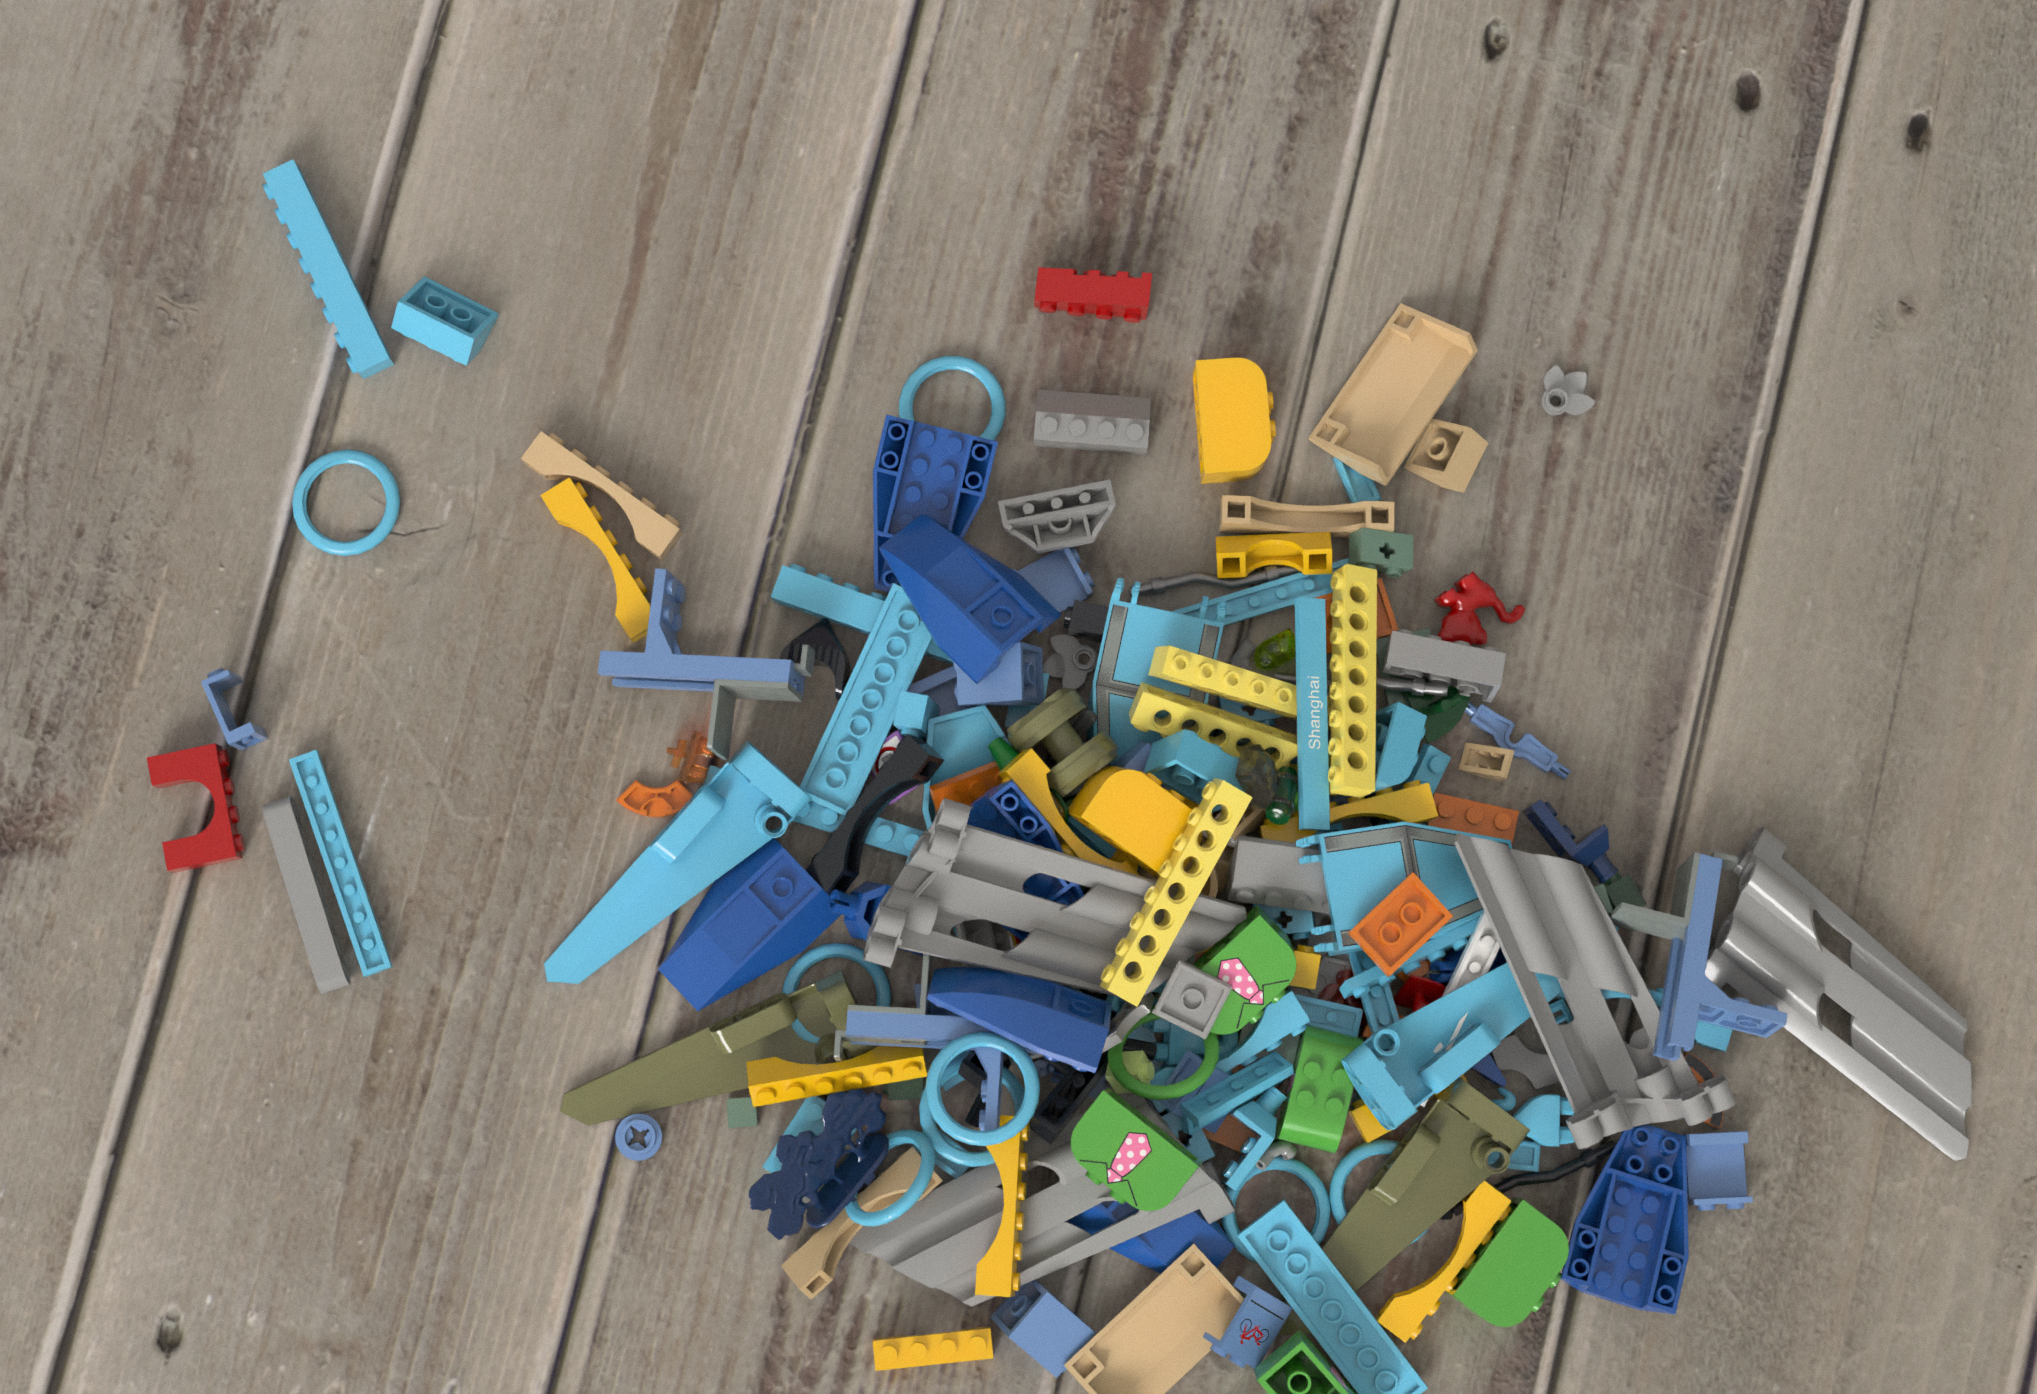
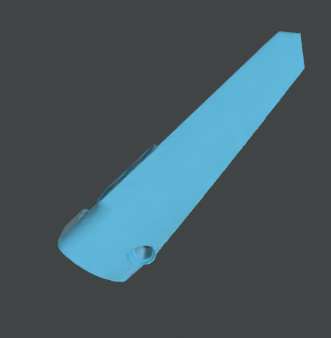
M746 740L708 784H704L544 962L547 982L581 983L643 934L772 838L782 836L787 830V826L812 798L761 751ZM777 816L781 819L780 826L777 829L770 830L766 828L765 824L769 817Z
M1505 963L1384 1029L1373 1033L1366 1041L1344 1057L1341 1062L1358 1094L1378 1122L1386 1130H1393L1418 1111L1416 1108L1434 1093L1437 1094L1444 1090L1501 1043L1503 1038L1531 1017L1509 965ZM1535 973L1547 1002L1562 992L1556 977ZM1467 1014L1457 1037L1450 1041L1459 1021ZM1381 1035L1386 1036L1390 1041V1047L1387 1051H1383L1378 1045V1039ZM1454 1041L1452 1048L1446 1050L1447 1046ZM1441 1042L1443 1048H1441L1436 1053L1433 1052L1437 1045Z

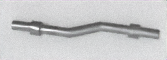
M1271 565L1264 567L1262 571L1249 573L1247 577L1217 578L1216 574L1195 571L1162 579V577L1152 578L1150 582L1140 584L1138 596L1150 593L1158 595L1165 593L1167 589L1193 583L1234 589L1264 581H1274L1300 573V571L1286 565L1279 567ZM1133 586L1128 587V588H1129V593H1130V597H1131V598H1132L1131 591H1132V587H1133Z
M1275 672L1274 679L1296 685V674ZM1376 677V688L1412 692V695L1423 696L1424 694L1447 696L1448 685L1425 682V679L1414 678L1411 681ZM1327 678V689L1329 690L1331 678Z

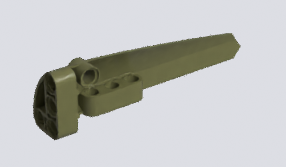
M841 969L788 995L786 993H779L565 1092L560 1112L589 1126L654 1109L749 1088L746 1065L748 1061L777 1057L800 1064H828V1058L834 1055L835 1030L846 1031L848 1005L859 1004ZM798 1018L806 1030L820 1039L817 1043L803 1040L796 1034L791 1024ZM844 1041L842 1061L865 1054L876 1048L877 1045L850 1044V1042Z
M1459 1077L1446 1087L1423 1120L1415 1123L1409 1129L1323 1245V1251L1356 1292L1493 1173L1499 1174L1504 1172L1510 1164V1156L1516 1151L1530 1132V1129ZM1498 1151V1160L1493 1164H1488V1156L1492 1152ZM1284 1298L1282 1302L1290 1306V1304ZM1294 1309L1291 1310L1277 1334L1294 1335L1300 1330L1305 1335H1308L1310 1330Z

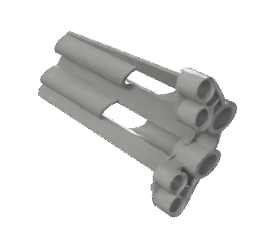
M944 798L932 825L919 837L893 886L879 903L868 931L863 960L893 968L892 963L897 948L1116 996L1099 986L1102 982L1100 979L1101 974L1108 964H1112L1117 955L1115 954V949L1122 938H1126L1131 929L1129 927L1131 919L1137 912L1141 911L1145 904L1144 897L1151 886H1155L1157 881L968 825L970 810L973 807ZM1043 873L1087 886L1091 889L1074 903L1065 905L1025 893L1023 884L1030 876ZM1172 885L1169 887L1168 894L1170 898L1177 895L1178 887ZM1199 894L1144 995L1153 991L1170 977L1178 959L1186 961L1195 953L1211 947L1229 934L1236 925L1247 919L1245 907ZM1162 909L1156 911L1154 915V921L1158 924L1164 918V911ZM987 920L1030 934L1014 948L1004 952L953 937L950 931L955 925L964 921ZM1148 935L1143 936L1140 940L1139 946L1141 950L1149 946L1150 938ZM1134 961L1126 965V976L1134 973Z
M1765 827L1759 828L1748 841L1747 848L1737 856L1739 857L1738 864L1731 869L1740 876L1738 884L1740 894L1732 913L1728 914L1724 919L1717 936L1709 944L1705 976L1719 989L1727 982L1757 1006L1772 1005L1777 1007L1778 1011L1788 1013L1786 1025L1783 1026L1785 1029L1952 1160L1957 1161L1967 1158L1969 1139L1966 1136L1964 1120L1966 1110L1969 1107L1971 1108L1972 1081L1971 1062L1965 1058L1963 1048L1964 1036L1966 1031H1968L1966 1019L1785 862L1782 856L1787 845ZM1813 912L1850 941L1849 966L1821 945L1814 926ZM1823 993L1852 1015L1849 1025L1850 1045L1821 1023L1819 1001Z
M1457 833L1454 844L1574 1112L1566 1120V1123L1578 1149L1590 1147L1600 1142L1605 1136L1630 1130L1635 1126L1685 1118L1688 1126L1696 1125L1711 1118L1712 1114L1727 1110L1736 1104V1100L1724 1075L1698 1083L1682 1051L1680 1058L1676 1061L1653 1056L1660 1010L1583 865L1555 856L1531 854L1511 849L1509 846L1499 842ZM1535 973L1557 978L1574 1016L1572 1022L1564 1025L1557 1024ZM1600 989L1630 995L1649 1037V1045L1646 1048H1634L1621 1038Z
M1108 1080L1105 1081L1106 1088L1114 1091ZM1116 1093L1185 1147L1173 1134L1166 1121L1150 1105L1147 1098L1137 1096L1134 1093ZM1083 1113L1070 1120L1051 1145L1040 1136L1024 1143V1152L1028 1153L1027 1170H1023L1022 1173L1038 1165L1045 1166L1055 1171L1060 1180L1058 1183L1027 1199L1021 1200L1020 1212H1024L1025 1216L1023 1231L1019 1230L1018 1242L1023 1244L1021 1261L1017 1260V1273H1021V1285L1198 1209L1201 1210L1207 1222L1211 1224L1235 1212L1234 1204L1223 1187L1213 1163L1208 1161L1199 1166L1178 1195L1162 1209L1156 1211L1139 1210L1094 1234L1067 1222V1220L1104 1201H1117L1109 1194L1111 1191L1109 1187L1104 1183L1097 1185L1085 1175L1087 1170L1077 1162L1073 1155L1071 1136L1075 1126L1085 1114ZM996 1163L979 1166L932 1190L903 1215L887 1224L876 1227L863 1226L849 1244L886 1261L893 1266L891 1268L932 1289L937 1288L951 1294L962 1303L971 1307L996 1297L975 1295L977 1264L993 1244L1003 1215L1004 1194L1003 1188L998 1187L1002 1184Z

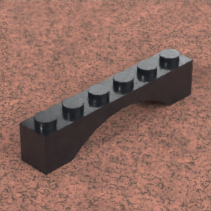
M907 734L898 743L895 752L889 760L880 767L879 773L871 784L864 788L862 796L856 804L847 811L844 820L838 828L829 835L828 841L820 852L814 855L811 864L805 871L826 892L832 893L833 890H839L845 893L859 875L860 858L864 842L878 815L889 802L901 793L915 786L928 783L944 762V759L923 739Z

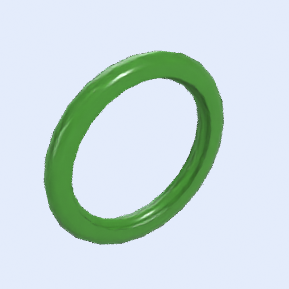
M1152 1006L1151 1012L1132 1026L1121 1043L1108 1049L1109 1068L1115 1079L1125 1089L1137 1096L1153 1100L1179 1098L1199 1088L1213 1073L1219 1059L1220 1047L1218 1036L1215 1033L1209 1032L1206 1040L1203 1039L1205 1047L1204 1059L1197 1071L1187 1079L1165 1086L1142 1083L1127 1071L1123 1063L1122 1052L1127 1037L1135 1029L1150 1021L1163 1019L1152 1013L1154 1008Z

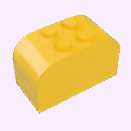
M1245 358L1196 360L1192 377L1201 484L1249 480L1262 470L1270 453L1273 437H1276L1275 421L1269 418L1271 409H1273L1272 392H1267L1265 375L1257 364Z
M1118 766L1103 767L1088 778L1068 807L1071 817L1157 879L1160 877L1158 872L1165 860L1170 859L1174 851L1173 844L1176 838L1186 830L1189 824L1187 819L1192 809L1184 804L1186 799L1172 789L1169 791L1160 787L1163 782L1148 772L1146 774L1142 771ZM1200 832L1197 837V842L1199 845L1202 840V832ZM1187 857L1184 860L1183 869L1187 866L1191 857Z

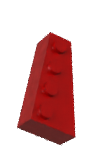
M1038 267L1034 307L1039 308L1041 312L1055 313L1056 310H1063L1072 316H1084V313L1096 314V318L1106 320L1116 316L1124 317V321L1138 323L1141 319L1146 320L1152 273L1142 272V278H1134L1129 275V272L1117 271V274L1112 276H1106L1100 270L1084 271L1083 275H1077L1078 271L1075 269Z

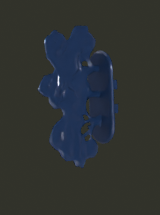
M861 1088L852 1089L847 1093L841 1091L829 1094L822 1112L824 1130L821 1134L815 1135L811 1130L800 1132L796 1137L793 1135H782L779 1137L776 1156L782 1164L781 1170L771 1174H764L749 1190V1198L751 1199L750 1209L760 1211L771 1209L767 1230L775 1238L781 1240L785 1235L798 1234L803 1225L805 1211L806 1221L810 1227L816 1229L830 1224L851 1201L857 1200L854 1195L863 1184L866 1183L869 1186L876 1176L873 1172L888 1153L889 1139L881 1133L870 1134L867 1137L866 1134L880 1130L886 1123V1113L880 1107L882 1094H878L876 1091L866 1094ZM864 1124L868 1127L865 1133L862 1131ZM855 1128L858 1129L860 1138L856 1139L858 1143L856 1146L851 1140V1132ZM849 1144L851 1149L845 1150L844 1146ZM846 1153H850L848 1157L843 1161V1163L839 1166V1168L836 1170V1163L840 1159V1157ZM806 1196L811 1201L804 1203L802 1198Z

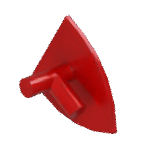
M1411 974L1393 999L1395 1005L1412 1008L1413 1012L1441 998L1446 986Z

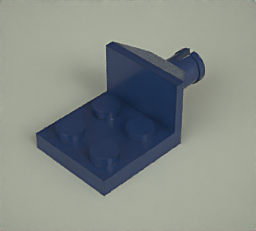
M1540 799L1522 811L1559 858L1574 861L1583 865L1584 868L1587 867L1597 877L1600 884L1619 871L1605 853L1609 850L1608 828L1605 824L1594 828L1575 843L1573 841L1576 838L1567 825L1561 826L1555 818L1557 812L1547 801L1543 803Z

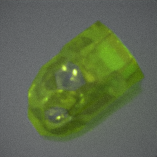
M1288 628L1260 643L1254 655L1256 667L1269 670L1278 668L1296 659L1295 636L1293 632Z

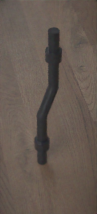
M1611 1140L1593 1150L1589 1148L1579 1153V1157L1553 1170L1513 1175L1492 1186L1505 1193L1517 1186L1555 1182L1583 1167L1588 1169L1598 1164L1599 1159L1611 1154L1615 1143ZM1463 1200L1452 1207L1455 1216L1463 1213Z

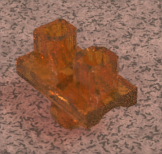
M693 730L687 752H684L687 743L685 740L679 739L676 749L667 747L666 753L673 756L671 767L678 769L681 759H684L677 779L680 783L687 785L689 782L705 783L709 769L695 765L698 754L713 758L714 753L707 748L708 738H705L701 732Z

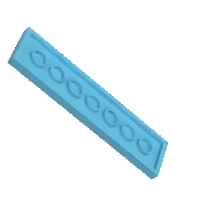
M893 583L800 784V788L812 798V801L844 816L858 801L894 723L900 691L908 692L932 640V636L903 588Z
M1284 1198L1237 1233L1244 1246L1358 1394H1421L1428 1389L1426 1383L1383 1327L1377 1322L1376 1318Z

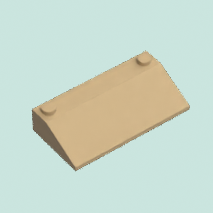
M1400 303L1309 436V440L1361 475L1387 486L1477 353L1478 349L1471 334Z
M1193 1244L1064 1366L1089 1394H1165L1211 1351L1212 1343L1203 1338L1205 1332L1221 1340L1244 1298L1198 1247Z

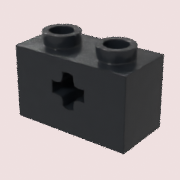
M1075 600L1073 607L1067 606L1063 627L1069 628L1068 635L1075 638L1101 643L1109 607Z

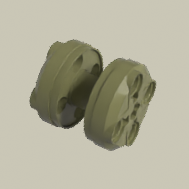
M1066 687L1053 693L1035 709L1007 729L1008 742L1019 754L1023 750L1033 749L1040 743L1044 746L1057 763L1046 774L1049 789L1053 788L1062 798L1118 757V745L1111 736H1108L1105 730L1084 743L1070 725L1069 721L1083 711L1086 705L1075 689Z

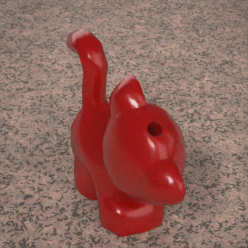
M1473 571L1468 575L1465 574L1454 583L1458 592L1452 587L1450 590L1442 592L1433 600L1438 607L1447 608L1450 606L1451 611L1441 620V630L1437 636L1441 637L1442 641L1452 643L1454 641H1465L1470 645L1481 646L1487 643V633L1481 627V621L1474 612L1477 608L1492 606L1500 621L1508 624H1513L1520 620L1525 612V608L1522 605H1516L1511 613L1506 612L1504 604L1497 597L1494 588L1482 581Z

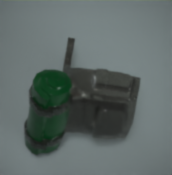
M1260 744L1243 747L1235 776L1243 791L1253 797L1247 808L1266 809V817L1276 825L1288 823L1292 813L1295 811L1294 802L1298 791L1297 771L1291 767L1284 766L1277 769L1274 759Z

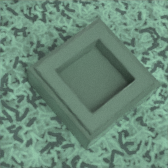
M751 1097L727 1099L728 1128L758 1126L757 1107H753Z

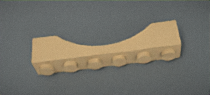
M540 431L521 457L524 464L547 480H566L570 477L572 481L593 486L606 493L627 514L633 526L638 544L663 561L682 535L681 530L678 528L680 523L668 514L662 517L655 512L657 507L643 497L641 501L631 495L634 491L625 483L619 481L616 484L608 479L611 474L599 465H596L595 468L591 467L586 463L588 458L578 450L573 449L570 452L562 445L565 442L552 432L547 436Z
M1222 495L1219 533L1264 535L1330 532L1331 537L1349 538L1351 533L1361 527L1393 532L1395 502L1361 501L1341 505L1307 506L1276 503L1252 496Z
M913 1147L901 1154L893 1165L885 1172L880 1173L875 1181L864 1191L857 1194L858 1206L863 1211L876 1212L885 1209L900 1199L910 1188L919 1172L921 1155ZM935 1171L928 1187L918 1201L922 1200L943 1181ZM844 1208L830 1224L815 1232L800 1249L793 1252L781 1267L798 1289L812 1300L833 1281L837 1265L845 1248L863 1226L853 1222L848 1217Z

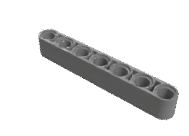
M291 796L262 805L264 819L317 987L321 994H325L351 984L349 972L295 802Z

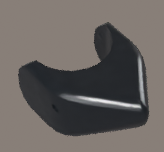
M822 619L785 646L781 652L780 659L792 660L794 663L800 664L802 645H810L815 650L814 666H823L832 670L835 676L836 700L839 701L850 678L849 657L829 621Z

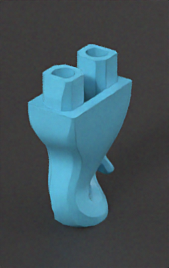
M1165 1019L1150 1021V1031L1163 1032L1162 1042H1151L1157 1045V1053L1154 1060L1163 1061L1167 1065H1178L1188 1049L1197 1055H1204L1205 1047L1201 1037ZM1238 1031L1226 1035L1219 1034V1057L1229 1053L1238 1045Z
M1499 1087L1498 1093L1505 1099H1494L1491 1101L1506 1112L1512 1110L1516 1104L1515 1096L1509 1090ZM1538 1094L1525 1101L1512 1115L1530 1129L1527 1136L1540 1145L1559 1147V1144L1574 1142L1569 1128L1560 1126V1115L1574 1114L1566 1097H1560V1095Z

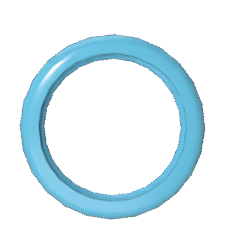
M943 356L922 364L909 376L899 398V418L915 421L913 401L916 391L929 376L939 371L951 369L965 371L977 377L986 387L992 403L989 424L979 437L995 441L1002 429L1006 416V401L998 380L984 365L962 356Z
M349 449L333 451L313 461L300 475L293 493V516L300 532L316 548L329 554L341 556L361 554L373 549L392 531L399 515V488L393 474L376 457L362 451ZM349 463L367 468L376 475L385 491L386 507L382 520L374 531L356 541L342 542L325 537L317 531L308 516L306 501L311 484L320 473L332 466Z
M844 943L823 944L810 949L799 957L788 971L782 993L787 995L796 991L801 977L811 966L826 958L840 957L857 962L872 977L877 993L876 1006L890 1007L892 998L890 983L882 966L863 960V949ZM798 1018L791 1024L793 1030L803 1040L817 1043L820 1039L806 1030Z
M975 1032L952 1040L940 1050L928 1071L925 1093L932 1117L945 1133L955 1140L969 1145L988 1146L1000 1144L1013 1138L1026 1127L1033 1117L1039 1102L1040 1082L1033 1060L1022 1046L997 1033ZM981 1046L992 1047L1009 1055L1019 1066L1025 1084L1024 1099L1016 1115L1005 1125L987 1131L972 1130L953 1120L944 1107L940 1092L942 1076L951 1060L963 1051Z
M965 1057L949 1063L942 1076L941 1087L958 1074L961 1062ZM1003 1066L1002 1083L1012 1096L1016 1115L1023 1102L1025 1090L1017 1077ZM924 1088L919 1105L920 1123L924 1134L931 1140L934 1149L944 1158L960 1165L976 1167L995 1163L989 1150L983 1152L964 1151L952 1146L943 1138L928 1108Z
M899 1130L886 1135L889 1139V1149L901 1144L910 1143L920 1150L921 1164L919 1172L905 1194L883 1210L866 1212L858 1206L857 1200L851 1201L845 1206V1210L853 1222L862 1226L875 1227L887 1224L899 1218L919 1200L928 1187L936 1163L934 1147L931 1140L924 1133L916 1130Z
M1383 1139L1374 1140L1369 1143L1365 1142L1353 1148L1341 1159L1334 1170L1329 1189L1330 1206L1338 1225L1348 1213L1344 1202V1186L1352 1169L1360 1161L1370 1156L1392 1154L1400 1142ZM1428 1229L1425 1232H1423L1418 1238H1416L1412 1243L1416 1242L1420 1237H1422L1428 1231Z
M1277 1156L1265 1170H1260L1254 1165L1236 1191L1226 1186L1225 1189L1235 1207L1241 1188L1254 1175L1269 1170H1282L1296 1175L1306 1183L1315 1199L1316 1219L1310 1234L1319 1245L1325 1238L1330 1225L1331 1215L1329 1195L1322 1180L1314 1170L1303 1162L1293 1158L1285 1160L1282 1156ZM1235 1212L1221 1218L1223 1229L1233 1243L1234 1248L1248 1260L1257 1263L1237 1236L1240 1229L1236 1222Z

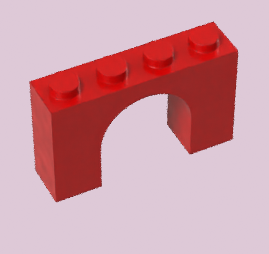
M214 743L147 757L152 786L164 788L188 782H199L210 791L215 805L213 818L202 832L194 836L162 842L167 871L176 873L242 859L241 851L245 850V843L242 834H238L236 823L240 822V816L237 806H233L231 795L235 793L232 778L227 776L226 767L229 766V756L226 749H222V746Z

